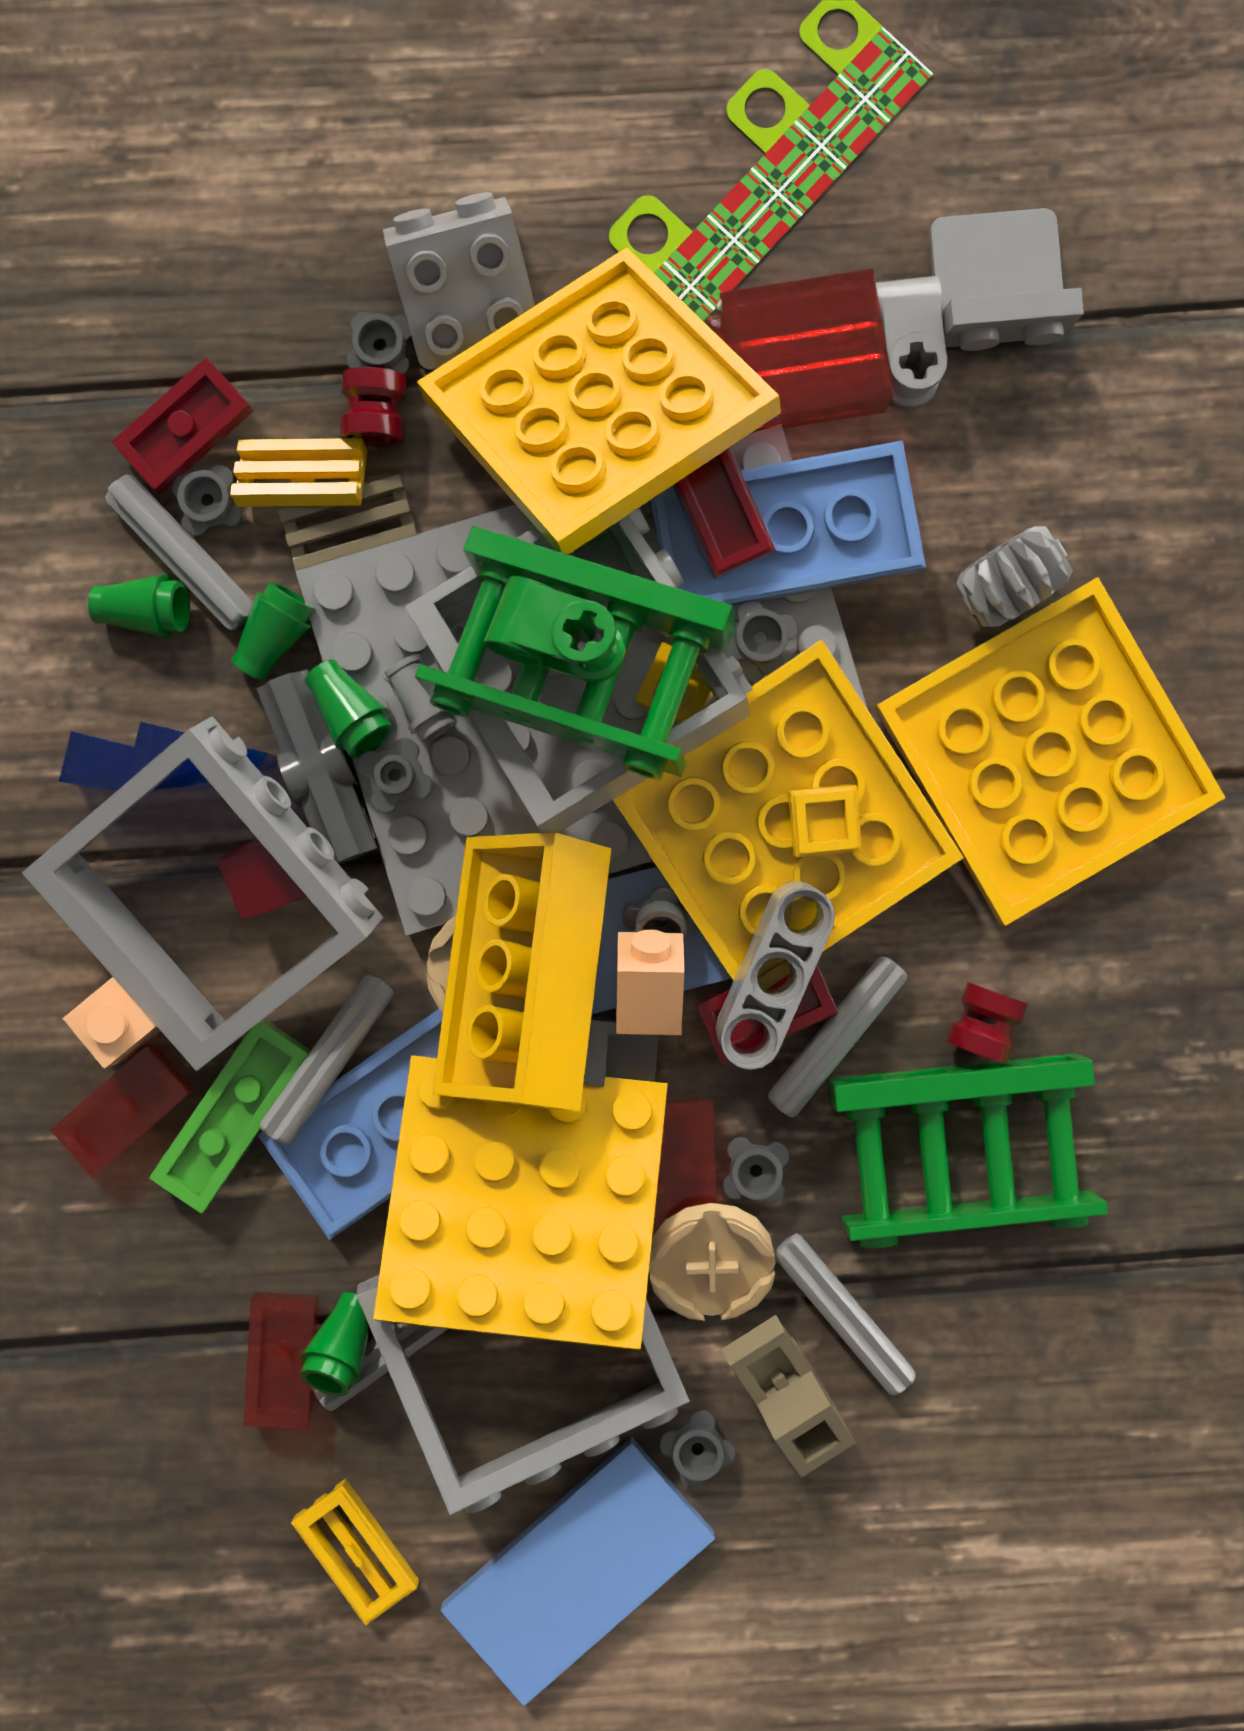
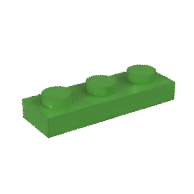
M262 1019L253 1026L149 1179L199 1213H204L260 1133V1122L311 1050L265 1019Z

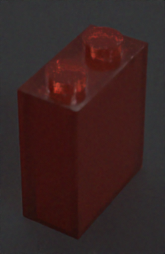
M873 268L722 292L719 294L716 315L707 317V326L779 395L781 413L752 433L780 424L785 429L884 413L894 397Z

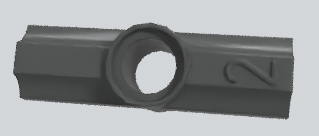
M306 669L295 673H288L272 679L265 685L257 688L259 700L270 722L269 725L281 751L277 755L279 768L292 799L298 807H303L310 828L316 829L328 840L334 851V860L338 864L346 863L379 849L369 816L363 807L355 786L359 784V779L353 760L347 751L336 749L313 694L304 683L305 677L310 671Z

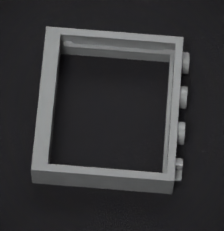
M639 508L568 554H574L609 532L636 576L675 588L684 583L680 572L665 549L654 554L642 536L649 531V527ZM536 527L516 538L555 550ZM472 566L405 606L436 660L446 673H448L459 644L450 629L469 618L482 583L477 579L478 574L474 572ZM711 646L708 647L707 652H699L695 667L717 701L672 728L667 744L681 748L683 756L750 716L748 699L745 694L753 690V688L742 673L741 665L734 656H730L723 661L717 650ZM476 674L474 682L483 684L478 674ZM473 709L469 712L542 833L561 832L647 779V777L625 769L622 766L623 758L554 800L506 720Z
M213 716L188 729L22 872L27 880L196 1071L367 938L384 918L364 895L368 888L361 881L354 878L351 879L334 860V851L328 840L316 829L305 826L290 808L291 801L283 787L271 777L263 776L246 756L247 748L241 738L237 737L232 740ZM189 759L337 931L336 934L226 1021L79 854Z
M379 1275L361 1282L357 1286L359 1303L450 1515L464 1508L467 1513H475L486 1509L501 1498L502 1494L500 1491L523 1480L527 1485L545 1481L561 1469V1462L582 1452L586 1457L604 1453L618 1444L620 1441L618 1435L641 1424L645 1429L663 1425L678 1414L677 1407L690 1402L646 1300L642 1344L658 1379V1383L458 1477L394 1324L373 1320Z

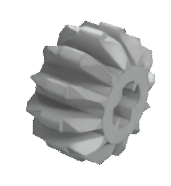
M1034 526L997 546L966 567L960 573L956 584L964 596L962 600L971 615L975 614L983 627L1001 626L1011 619L1014 620L1020 614L1051 597V594L1064 587L1065 583L1068 582L1073 569L1065 558L1067 553L1058 538L1054 540L1046 526Z

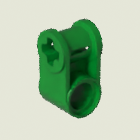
M520 576L508 578L483 641L489 650L508 660L527 666L543 667L585 682L594 683L608 680L618 673L625 662L626 656L624 639L616 629L614 618L606 607L595 601L556 591L543 583ZM596 633H599L602 638L600 643L592 641ZM580 641L587 643L583 651H580L577 646Z

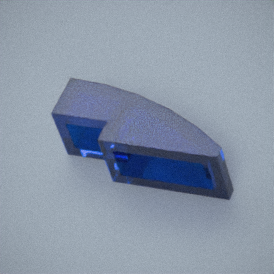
M140 721L135 745L130 746L71 731L59 782L117 791L185 732ZM247 748L246 756L261 774L276 769L278 761L276 755ZM189 759L150 793L194 791L212 788L213 786Z

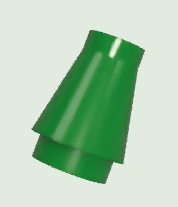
M167 574L108 586L95 585L89 592L88 611L91 620L96 624H110L168 638L173 632H183L189 623L191 605L188 589L184 582L174 581Z
M270 581L264 592L256 591L238 649L231 662L246 674L264 681L276 663L312 626L308 619L315 608L310 604L306 605L304 598L279 583Z
M336 660L324 661L307 674L304 683L313 694L336 749L346 750L351 758H359L363 753L377 749L390 737L393 732V726L388 720L389 709L349 676Z
M345 1292L340 1295L335 1308L300 1356L303 1364L300 1378L310 1387L329 1395L345 1396L349 1393L351 1385L357 1384L361 1380L370 1326L359 1303L357 1294Z

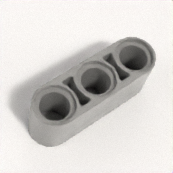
M800 881L788 882L774 891L719 1013L715 1028L718 1042L728 1060L740 1068L749 1070L762 1068L770 1063L779 1052L832 931L835 919L833 905L825 894L809 883ZM797 897H811L816 904L817 910L811 925L800 930L789 929L784 920L785 908L789 902ZM773 958L786 959L790 964L791 971L784 985L771 990L758 985V970L764 962ZM754 1019L764 1024L763 1038L754 1047L743 1049L731 1043L732 1030L739 1022Z

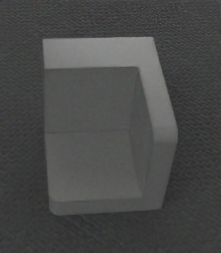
M592 1015L583 1085L604 1087L605 1077L654 1082L658 1043L661 1035L616 1034V1017Z

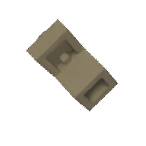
M776 1315L721 1349L730 1368L757 1404L775 1442L801 1478L856 1444L814 1369L795 1339L789 1335Z

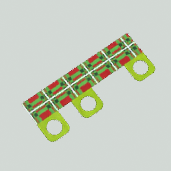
M822 0L800 25L799 33L802 41L838 74L811 105L775 72L768 69L755 72L729 100L726 108L728 118L759 146L765 154L694 231L688 228L661 201L650 195L638 198L610 229L609 240L612 246L618 252L627 247L702 321L716 309L933 75L923 63L855 0ZM836 9L849 12L858 24L856 40L849 47L840 50L827 47L818 35V24L822 16ZM760 88H770L777 91L785 103V114L782 120L770 128L755 126L748 120L745 113V102L748 96ZM643 214L658 216L663 220L668 230L666 244L660 251L653 254L637 252L628 241L627 232L630 223L636 217Z

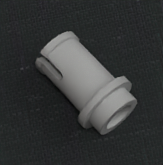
M414 654L388 668L384 672L383 678L389 683L412 721L408 726L411 734L419 733L422 740L427 742L451 729L457 721L453 714L440 710L430 704L431 696L428 695L415 678L418 666L422 664V659L418 654Z

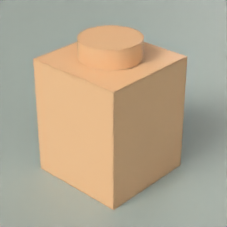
M658 930L618 932L616 1034L682 1035L684 993L683 933H663Z
M114 977L62 1018L104 1069L127 1060L161 1032Z

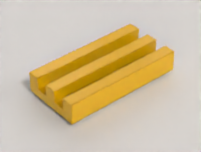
M362 438L238 440L237 452L240 456V462H235L233 472L237 478V484H232L230 493L237 507L361 506L367 459V448ZM349 478V482L314 483L315 479ZM254 479H290L292 483H254Z
M346 1478L338 1483L329 1494H323L315 1500L311 1507L307 1510L304 1508L294 1516L291 1524L365 1626L417 1589L418 1577ZM336 1506H341L397 1585L393 1587ZM321 1517L341 1542L351 1560L362 1571L380 1596L375 1601H372L317 1525L316 1521Z

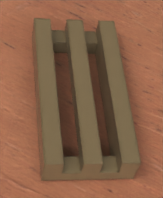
M400 474L363 485L361 505L389 496H394L395 502L299 530L298 523L355 506H289L279 509L278 514L285 528V537L293 555L292 561L295 571L416 536L418 531ZM400 517L401 527L310 554L306 553L305 544Z

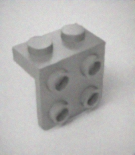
M490 192L469 195L455 202L457 210L435 216L431 215L430 209L409 211L396 216L393 219V227L383 229L387 252L418 361L426 369L439 368L535 306L513 213L505 197L494 200Z
M1040 208L937 218L931 225L929 243L932 276H938L942 288L944 305L943 329L946 347L960 346L962 350L977 351L992 348L1002 342L1025 341L1027 345L1050 344L1063 339L1084 314L1082 288L1063 289L1057 217L1052 210Z

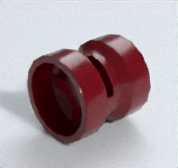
M356 367L345 370L342 373V393L348 399V410L341 417L340 438H362L365 446L391 447L404 443L405 422L399 416V403L406 398V376L394 370L378 367Z
M967 982L961 998L964 1006L961 1020L951 1025L946 1042L1007 1064L1013 1048L1009 1037L1013 1026L1023 1021L1028 1004ZM981 1014L996 1019V1024L992 1025L979 1020Z

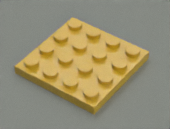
M627 247L417 381L426 403L555 550L564 554H570L781 413L779 395Z
M1098 577L874 706L930 806L963 855L962 861L999 925L1002 926L1008 925L1226 798Z
M823 640L816 642L751 686L753 690L745 694L748 699L750 716L684 756L686 766L682 777L664 772L661 780L647 778L613 799L733 981L770 897L783 884L793 881L809 883L825 894L832 903L835 919L832 931L823 949L825 951L964 858ZM856 785L862 851L797 858L793 856L788 791ZM802 896L789 902L784 913L785 924L789 929L800 930L811 925L817 912L814 900L811 897ZM773 958L764 962L758 970V985L767 989L790 974L789 962L782 958Z
M411 1055L373 1320L641 1350L668 1083L605 1077L604 1087L583 1085L580 1111L530 1107L432 1095L437 1058Z

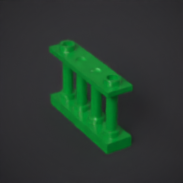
M472 525L463 551L474 572L478 574L477 579L482 583L448 673L422 664L418 666L415 678L428 695L431 696L430 704L440 710L461 717H468L470 710L473 709L624 758L622 766L643 777L661 780L664 772L682 777L686 766L682 749L667 744L699 652H707L709 646L727 651L735 629L732 605ZM520 576L532 579L556 591L595 601L603 605L613 616L616 629L624 639L626 654L634 632H642L644 626L669 634L668 639L673 645L640 735L602 723L620 670L608 680L598 683L587 682L575 714L537 702L549 669L543 667H532L522 664L511 693L474 682L487 648L483 641L509 577Z
M1077 1053L1012 1059L1008 1060L1007 1064L993 1061L827 1079L830 1105L837 1112L846 1111L847 1119L854 1120L863 1213L842 1215L841 1220L842 1228L850 1241L860 1240L861 1247H891L899 1243L898 1236L1039 1221H1049L1050 1226L1054 1228H1078L1089 1224L1088 1216L1108 1214L1106 1200L1091 1190L1079 1191L1070 1098L1076 1097L1075 1087L1095 1085L1093 1061L1090 1058ZM1036 1092L1037 1100H1043L1053 1194L1015 1197L1006 1105L1012 1104L1011 1094ZM973 1098V1105L980 1107L990 1200L952 1204L943 1112L949 1110V1100ZM910 1105V1112L917 1114L927 1207L889 1211L879 1118L886 1116L885 1107Z

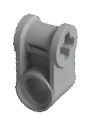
M938 276L873 283L870 295L871 321L874 338L878 345L884 393L893 404L901 408L915 409L924 406L933 398L939 382L947 369L948 357L943 329L944 305L940 280ZM905 364H914L916 373L925 374L923 379H914L912 370L904 369Z

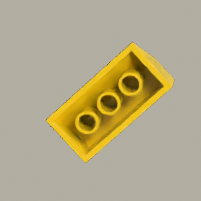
M556 832L466 837L432 1095L580 1111L611 848Z

